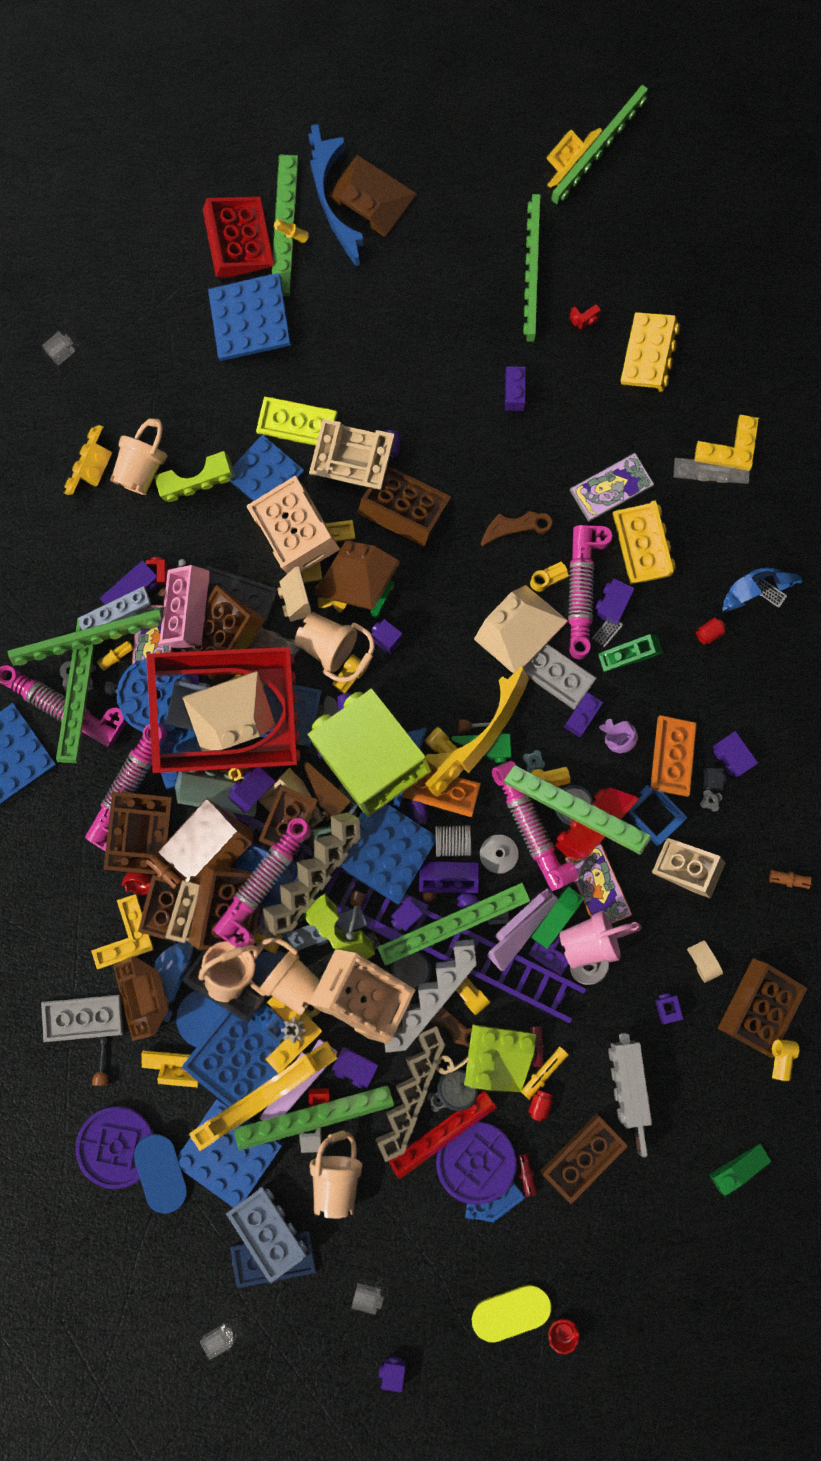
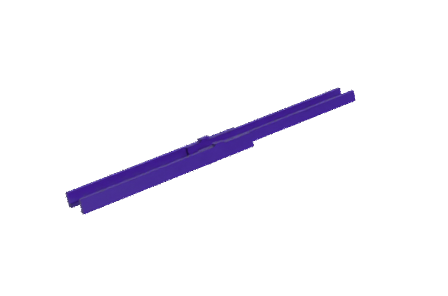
M233 813L238 820L248 824V827L254 832L256 829L263 831L265 823L248 815ZM262 843L260 844V846L268 848L267 845ZM302 844L300 848L301 853L296 862L303 861L306 854L313 857L309 845ZM336 867L323 895L325 894L328 897L340 871L350 876L352 875L340 867ZM352 876L353 879L340 905L333 902L337 906L339 914L352 910L345 906L356 882L358 881L366 885L354 876ZM369 887L366 893L365 904L361 907L362 912L374 891L371 887ZM316 894L313 898L314 901L321 897V895ZM404 894L400 903L404 904L409 899L423 913L413 931L420 929L426 915L437 921L442 919V917L428 911L427 904L407 894ZM386 898L375 920L364 915L367 923L365 927L391 940H395L404 935L397 932L398 929L395 926L391 929L380 923L390 902V899ZM464 930L455 934L445 955L433 950V945L422 950L448 962L455 961L449 957L454 949V941H458L461 933L474 939L475 949L479 942L492 949L497 944L468 930ZM517 954L507 968L502 971L498 982L485 976L491 963L489 957H487L480 973L473 969L471 970L470 974L568 1023L571 1022V1018L555 1011L558 1004H561L566 987L569 986L581 993H584L586 990ZM514 959L527 965L516 990L502 984ZM532 968L545 974L533 999L520 993ZM549 977L562 983L551 1008L538 1002Z

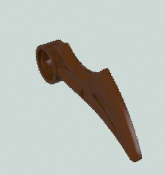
M531 511L515 519L499 514L487 528L481 546L483 547L497 538L516 532L534 529L540 534L548 533L552 527V519L545 513L538 514ZM540 519H545L548 522V526L540 528L537 522Z
M442 1006L429 1021L428 1025L436 1024L446 1028L452 1036L453 1043L470 1047L467 1035L472 1032V1028L468 1029Z

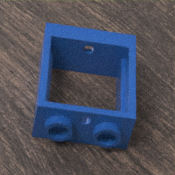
M647 785L640 792L642 796L626 814L643 832L651 836V840L656 845H660L687 817L662 791L652 790ZM652 793L675 816L657 835L633 812Z

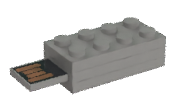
M622 1033L619 1035L620 1042L611 1043V1048L608 1049L609 1058L614 1063V1068H611L612 1079L617 1084V1088L614 1089L615 1100L618 1101L620 1106L617 1109L618 1120L627 1128L634 1127L638 1154L646 1157L643 1126L651 1125L641 1048L639 1042L630 1041L629 1034Z

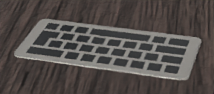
M764 579L755 582L762 592L760 595L775 606L780 607L787 595Z
M606 621L592 639L605 647L623 624L618 622L617 625Z

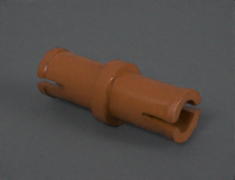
M153 854L150 857L151 860L148 859L146 864L158 873L157 876L160 879H164L174 890L179 887L178 884L182 883V879L171 870L169 865H165Z
M771 870L770 882L786 884L787 887L810 888V876L796 875L794 872L785 873Z

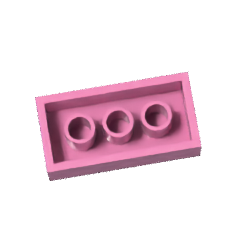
M193 565L168 570L159 644L176 649L200 646L202 644L210 571Z

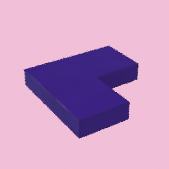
M559 932L547 949L536 941L527 955L561 976L569 963L566 956L555 949L560 941Z

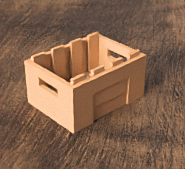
M296 476L247 505L255 522L261 527L274 550L273 554L281 568L287 574L298 566L302 573L340 550L306 489ZM289 513L288 518L284 519L282 517L283 514ZM293 528L298 529L296 534L291 533Z
M336 949L309 1004L324 1013L332 1014L354 1027L355 1031L369 1039L390 1044L415 989L357 953ZM347 987H350L349 994H346ZM365 996V1001L361 1003V997Z

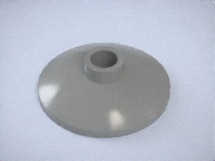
M493 835L482 844L480 859L484 867L489 871L505 873L515 866L518 860V848L511 838L505 835ZM497 850H501L503 852L502 857L496 856Z
M606 960L576 968H571L570 966V971L577 982L585 985L595 984L606 976L609 970V961Z

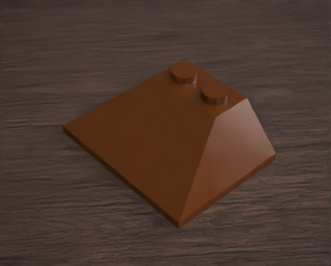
M357 155L326 196V199L340 208L344 204L370 220L371 228L386 237L414 200L417 193Z
M346 540L314 595L374 610L400 562L376 546Z
M112 791L104 870L158 875L157 872L146 864V861L148 859L151 860L150 857L155 854L165 864L164 858L158 852L168 839L172 797Z
M135 956L114 964L113 967L132 1041L156 1034L168 1012L167 1006L169 1001L168 997L164 994V982L158 970Z

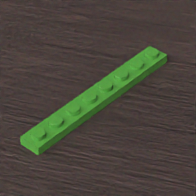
M642 85L556 187L551 199L554 203L558 204L561 199H566L572 186L575 187L581 179L580 176L590 170L591 163L600 158L605 146L609 147L615 134H620L625 127V122L627 120L630 121L636 114L635 110L645 104L648 91L646 87Z
M279 155L275 222L277 219H281L289 224H294L298 156ZM275 229L272 274H280L283 295L290 296L293 238H288L286 234Z
M535 194L532 195V202H528V213H531V219L527 220V230H530V236H527L526 247L530 248V253H526V265H529V271H526L525 282H529L528 288H525V300H528V306L524 307V317H527V323H524L523 334L527 335V341L534 342L536 329L540 195Z
M159 609L7 652L13 666L24 665L29 661L42 660L54 654L60 655L72 649L78 650L90 644H100L108 639H118L122 635L136 634L140 630L154 629L162 625V619Z
M79 620L77 621L76 632L81 631ZM95 644L84 646L78 650L73 649L56 757L57 762H78Z
M515 765L504 779L505 784L640 855L651 839L649 834Z
M521 883L377 948L386 966L529 902L530 899Z
M384 1086L233 1130L237 1147L240 1151L394 1107V1102L389 1087Z

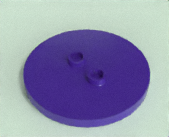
M108 1107L93 1114L83 1124L76 1140V1157L84 1175L93 1183L109 1189L125 1188L139 1181L140 1176L134 1159V1151L143 1137L154 1134L152 1126L143 1115L127 1107Z
M476 1122L438 1151L436 1160L437 1173L444 1188L457 1200L473 1205L486 1204L501 1197L510 1187L516 1172L515 1151L510 1140L501 1130L488 1123Z

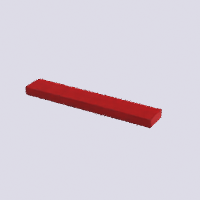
M483 1091L479 1094L475 1103L470 1108L456 1111L406 1148L404 1154L391 1159L389 1163L399 1179L404 1177L497 1108L487 1092Z

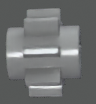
M293 1018L292 1023L285 1021L286 1026L284 1029H281L286 1035L284 1040L291 1038V1043H296V1038L304 1040L302 1035L304 1032H307L303 1028L305 1022L297 1023V1018ZM292 1027H296V1034H292Z

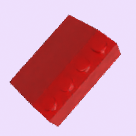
M230 197L206 199L203 213L216 277H233L272 267L274 263L261 198Z
M607 788L605 790L601 789L594 796L596 800L591 805L621 820L639 799L619 790ZM572 820L569 824L571 826L567 832L564 830L556 838L558 842L555 846L569 860L574 861L586 858L605 836Z

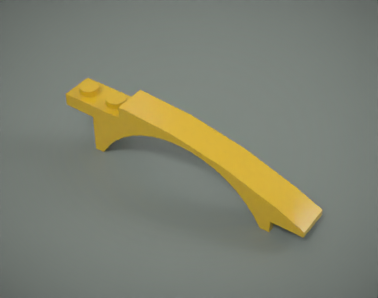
M521 666L508 680L504 677L500 678L501 695L499 707L489 726L476 739L451 752L427 754L426 760L428 765L436 773L425 784L435 796L438 797L445 791L447 786L463 770L469 773L491 748L508 723L529 680Z
M326 1041L310 1053L299 1058L258 1089L205 1122L189 1135L199 1151L203 1150L338 1059V1057Z

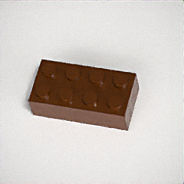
M596 1114L541 1170V1173L572 1204L623 1152L627 1145Z

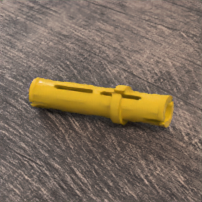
M559 1047L541 1069L531 1076L532 1079L520 1092L530 1100L540 1087H544V1082L569 1055ZM542 1076V1078H541V1079L535 1084V1086L532 1088V1086L534 1085V1083Z

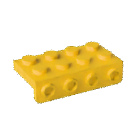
M635 313L621 378L622 385L658 388L661 392L664 391L665 386H668L669 375H667V372L672 367L671 353L675 351V334L678 335L680 328L676 316Z
M656 500L651 501L650 504L613 512L630 585L669 577L672 575L673 570H675L674 559H671L669 554L671 551L670 543L665 538L666 527L664 523H661L660 519L662 515L661 507L657 505Z

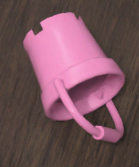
M602 910L595 913L592 918L560 931V940L562 946L565 947L566 952L564 953L571 968L606 960L613 962L621 958L617 938L639 931L641 925L633 922L613 928L608 916Z

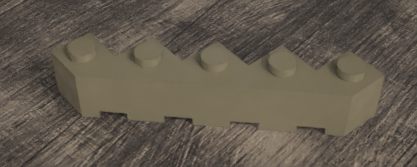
M349 812L331 816L332 835L314 839L315 858L297 862L298 881L280 885L281 904L263 908L264 927L276 935L295 928L298 924L296 921L303 912L306 913L314 902L313 898L320 889L323 890L331 879L330 875L337 866L339 867L348 855V850L360 839L359 818Z
M434 1024L424 1028L417 1036L423 1051L406 1058L413 1078L396 1085L403 1104L386 1112L393 1131L376 1139L386 1162L404 1154L420 1107H422L429 1083L437 1067L438 1059L443 1051L445 1044L437 1026Z

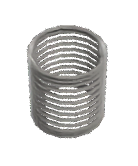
M443 826V840L442 827H435L437 857L441 856V852L442 856H444V853L445 856H454V854L457 856V853L458 856H460V853L461 856L463 854L465 856L471 855L470 826H465V838L464 826H462V841L461 826H459V843L458 826H456V845L454 826H452V831L451 826H449V834L448 826H446V837L445 826Z

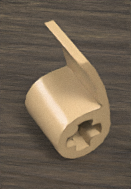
M705 941L687 949L697 965L700 977L705 983L723 974L718 961Z
M440 1055L436 1070L441 1074H448L463 1066L469 1060V1057L467 1056L462 1062L454 1066L449 1056ZM442 1059L450 1064L447 1065L448 1068L446 1070L438 1066V1064H441L440 1060Z

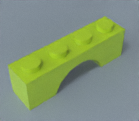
M223 451L206 457L204 469L193 478H181L172 470L155 475L154 478L160 497L165 501L172 502L180 496L193 495L197 490L210 489L219 482L227 483L231 478L235 477L229 456Z
M325 894L316 899L306 911V920L309 925L315 926L324 939L327 938L335 950L357 953L366 960L375 954L373 942L361 930L352 932L354 935L353 939L348 940L346 938L347 932L335 926L339 918L337 906Z

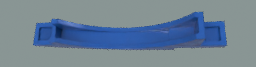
M312 125V133L309 134L310 145H314L315 150H312L313 160H310L319 200L338 240L353 263L358 266L360 264L357 248L363 247L362 233L356 232L340 222L329 208L324 195L327 174L337 158L345 152L343 137L321 141L318 125Z

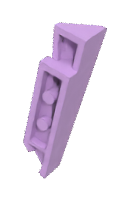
M548 888L532 900L495 936L499 943L487 956L501 971L507 968L557 901V897Z
M319 1039L313 1050L325 1043V1041ZM332 1048L334 1053L337 1055V1051L334 1048ZM304 1051L301 1052V1054H300V1056L298 1057V1059L301 1058L302 1056H304V1055L307 1054V1053H305ZM325 1067L267 1106L260 1119L264 1121L284 1115Z

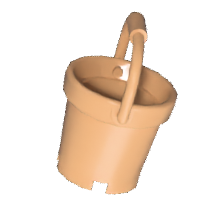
M148 419L139 428L135 438L121 436L119 441L120 450L110 481L117 485L120 483L126 489L146 495L160 465H163L168 457L165 452L157 449L163 430L160 420ZM147 426L158 427L153 446L139 441L141 434Z
M315 612L310 613L304 619L306 624L303 628L299 627L295 637V644L322 663V668H324L323 674L339 682H349L365 671L373 658L372 654L375 649L374 639L369 631L356 623H352L351 626H342ZM357 630L363 632L370 641V649L357 667V671L349 677H339L332 674L331 672L338 670L350 655L356 642Z
M280 938L265 939L256 945L259 949V954L264 949V946L269 943H279L286 947L289 952L261 987L257 986L252 979L249 985L262 996L271 995L301 1015L309 1005L320 979L299 960L298 951L289 943Z
M224 941L209 948L203 958L199 979L205 980V987L209 991L210 997L217 1001L229 1002L230 999L240 996L244 987L248 985L254 975V959L258 957V947L252 945L236 948L227 941Z
M340 1131L329 1135L320 1145L317 1158L310 1162V1174L313 1176L314 1212L319 1215L320 1210L325 1211V1217L328 1218L348 1217V1211H350L351 1215L354 1214L357 1180L361 1176L362 1163L356 1159V1141L349 1132ZM346 1137L350 1140L352 1148L351 1158L344 1156L322 1157L328 1143H333Z

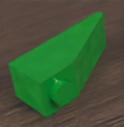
M649 634L601 652L598 655L603 671L606 672L660 655L663 651L658 636Z
M499 734L483 757L495 760V763H506L507 759L511 758L510 734ZM479 735L452 736V743L463 747Z
M568 886L531 938L547 949L584 898Z
M759 1143L709 1175L719 1192L726 1196L742 1186L768 1165L771 1160Z

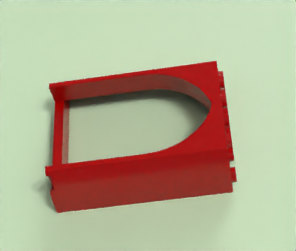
M290 647L146 654L153 773L297 765V761H300V751L296 750V743L299 742V732L295 730L294 725L298 722L297 710L294 711L293 704L296 703V691H292V685L295 683V671L291 672V664H294V653L290 652ZM257 671L261 683L276 696L283 709L281 717L271 733L251 746L235 750L160 754L156 677L217 674L244 676Z

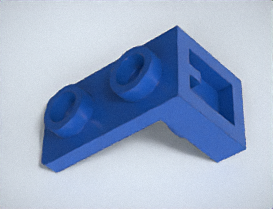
M263 1002L252 1019L265 1033L279 1043L285 1036L281 1029H284L286 1024Z

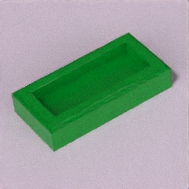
M389 581L374 610H371V616L377 620L395 587L393 581Z

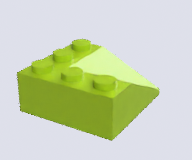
M472 1025L468 1054L469 1060L467 1061L464 1085L477 1089L520 1092L533 1058L536 1034Z

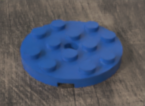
M147 659L132 664L122 675L117 689V703L123 714L122 716L131 726L142 732L150 724ZM190 676L156 677V690H159L161 693V698L157 700L158 723L163 724L168 732L178 728L165 725L174 682L179 681V679H187L193 684Z

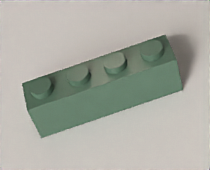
M215 770L178 772L175 784L178 803L199 807L208 797L227 812L255 817L257 806L256 802L244 813L228 798L232 793L230 790L237 781L242 783L244 778L238 780L230 779L229 772L220 773Z

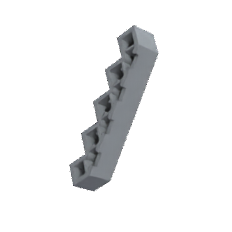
M474 939L454 941L455 961L437 963L438 982L419 984L420 1003L408 1004L402 1017V1024L398 1025L390 1044L385 1043L386 1052L405 1051L476 966Z

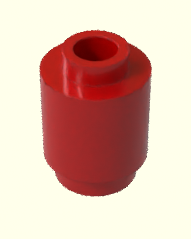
M713 618L702 625L696 632V635L702 644H710L725 634L724 629L726 626L721 619Z
M540 1090L537 1091V1094H534L528 1111L532 1114L531 1118L541 1122L543 1118H548L553 1103V1095Z

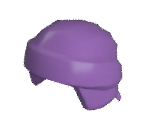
M608 719L606 720V725L603 724L599 727L607 733L605 743L613 752L626 753L635 747L638 733L636 728L628 721L613 725L612 720Z

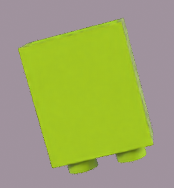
M372 688L364 694L356 692L349 696L344 702L342 710L333 716L326 714L318 718L312 725V731L308 733L316 750L367 817L431 772L426 757Z

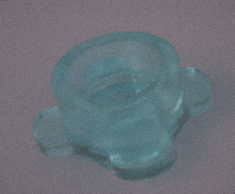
M538 750L523 756V760L527 764V771L529 772L545 766V762L541 758V752Z

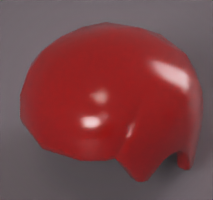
M128 872L121 886L125 885V891L127 892L132 891L138 895L148 894L152 878L149 874Z
M564 1318L553 1322L548 1333L550 1346L558 1353L567 1354L572 1352L579 1342V1331L576 1324L570 1319Z

